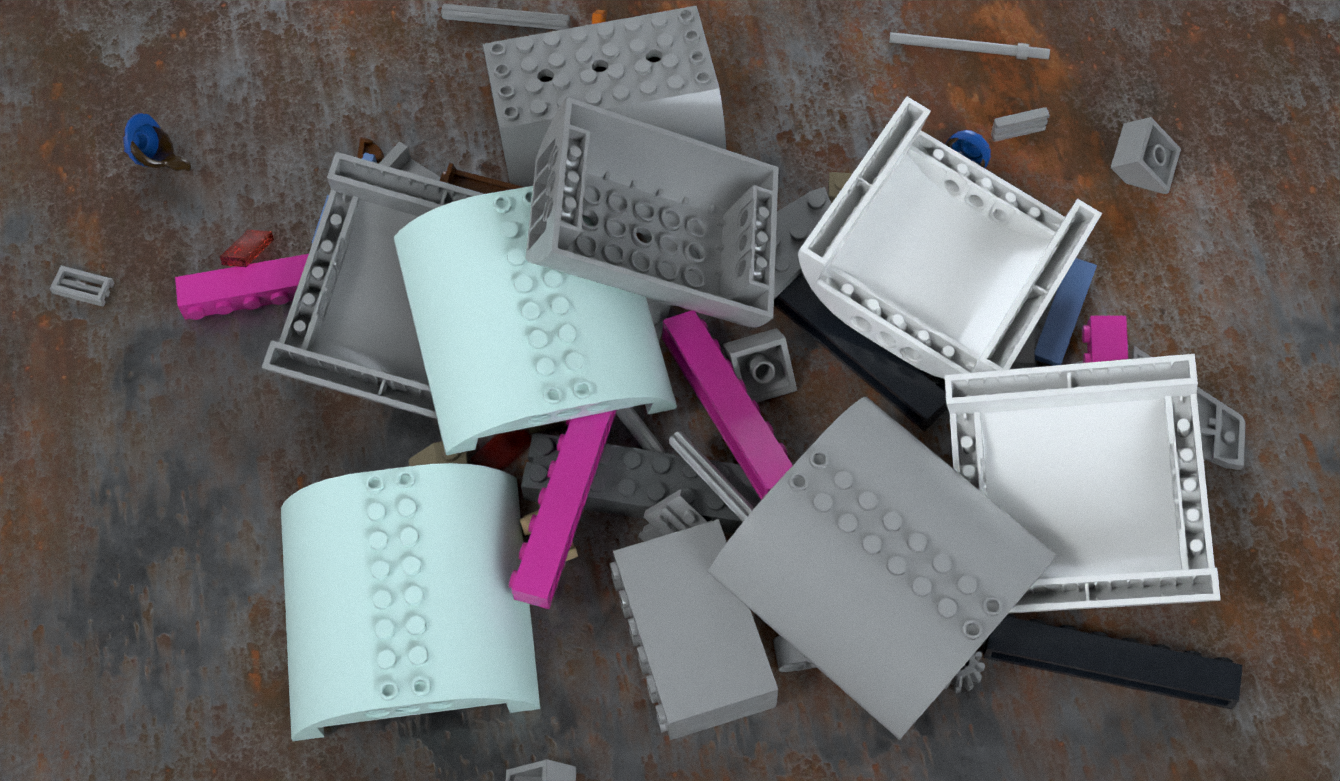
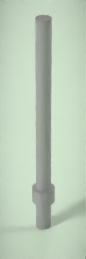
M890 32L889 43L1010 55L1022 60H1027V57L1049 60L1050 49L1029 47V44L1025 43L1009 45Z

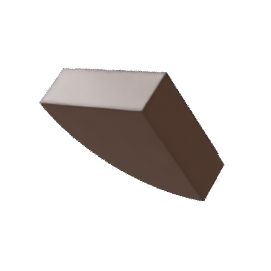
M360 137L357 158L362 159L364 153L373 154L379 164L384 159L382 150L372 140Z

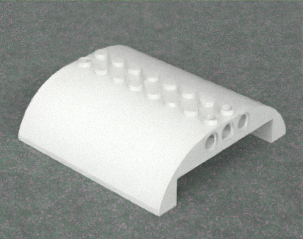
M906 97L800 248L798 258L801 269L811 289L834 315L863 336L922 371L945 379V375L1009 370L1102 213L1077 199L1066 217L921 131L931 110Z
M1195 354L945 375L946 404L950 413L953 469L1057 555L1009 613L1221 600L1218 571L1214 565L1197 403L1198 381Z

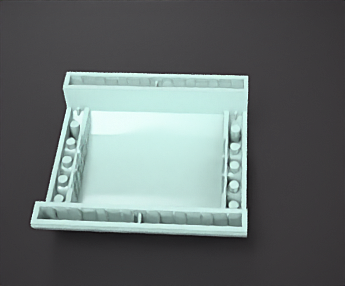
M533 186L482 194L448 203L417 217L394 236L395 247L446 455L476 450L477 441L480 437L644 404L647 414L673 410L677 407L645 296L536 265L525 259ZM582 216L585 224L594 226L589 217Z
M443 463L416 465L329 478L300 489L283 503L281 507L292 741L324 737L325 726L506 703L510 713L540 709L530 604L514 600L512 588H509L511 574L513 570L518 571L521 563L519 552L523 543L522 527L519 521L521 514L517 478L498 469L472 464Z

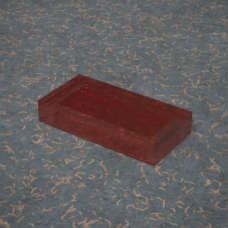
M247 230L219 256L221 264L224 266L247 267L274 240L272 231Z
M524 429L496 434L471 457V461L474 465L503 471L530 446L532 436Z

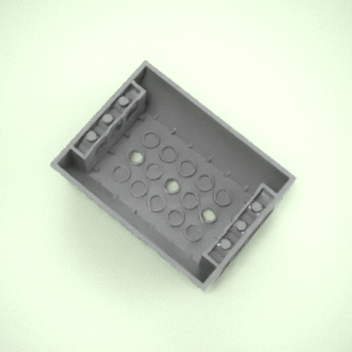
M697 6L483 44L509 182L511 184L523 187L533 186L536 156L550 123L566 97L726 149L720 88ZM651 57H658L661 60L658 62H650L648 59ZM597 67L607 68L603 72L594 71ZM545 76L553 78L549 82L540 81V79Z
M566 97L550 123L536 156L525 259L536 265L746 327L755 328L762 326L773 319L779 167ZM582 216L589 217L594 226L585 224ZM636 233L643 234L647 243L641 242L637 238ZM689 249L695 250L699 259L693 258L689 253Z

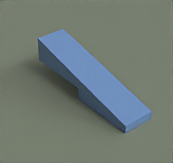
M1075 258L1057 289L1035 349V360L1052 366L1061 365L1097 265Z

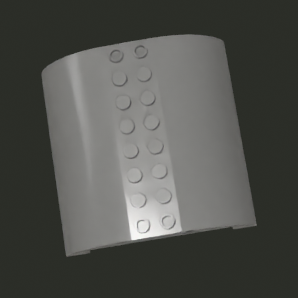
M335 152L327 176L331 191L280 340L279 342L270 341L262 369L437 419L395 247L394 236L409 222L437 207L468 197L482 195L483 193Z
M863 397L842 413L764 496L725 544L708 569V573L900 740L1057 555L868 397Z

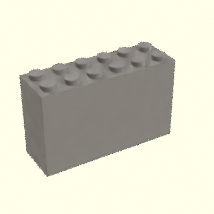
M719 519L613 551L614 562L609 563L615 590L619 592L624 618H629L627 620L633 646H640L637 647L642 674H649V676H646L651 702L652 704L658 702L655 708L661 733L667 731L669 740L777 706L778 687L751 610L708 573V569L727 543Z

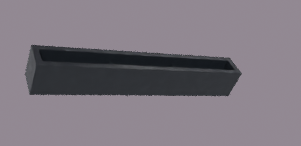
M802 273L774 299V306L924 432L948 409L946 390L942 385L935 384L926 377L924 371L907 363L845 324L820 301Z
M1010 613L1005 616L986 639L983 657L1226 709H1232L1239 701L1243 665L1233 663V660L1225 657L1211 659L1202 657V654L1196 651H1184L1183 653L1172 651L1170 647L1162 644L1143 645L1133 638H1122L1121 640L1109 638L1103 632H1080L1073 626H1051L1040 619L1021 620Z

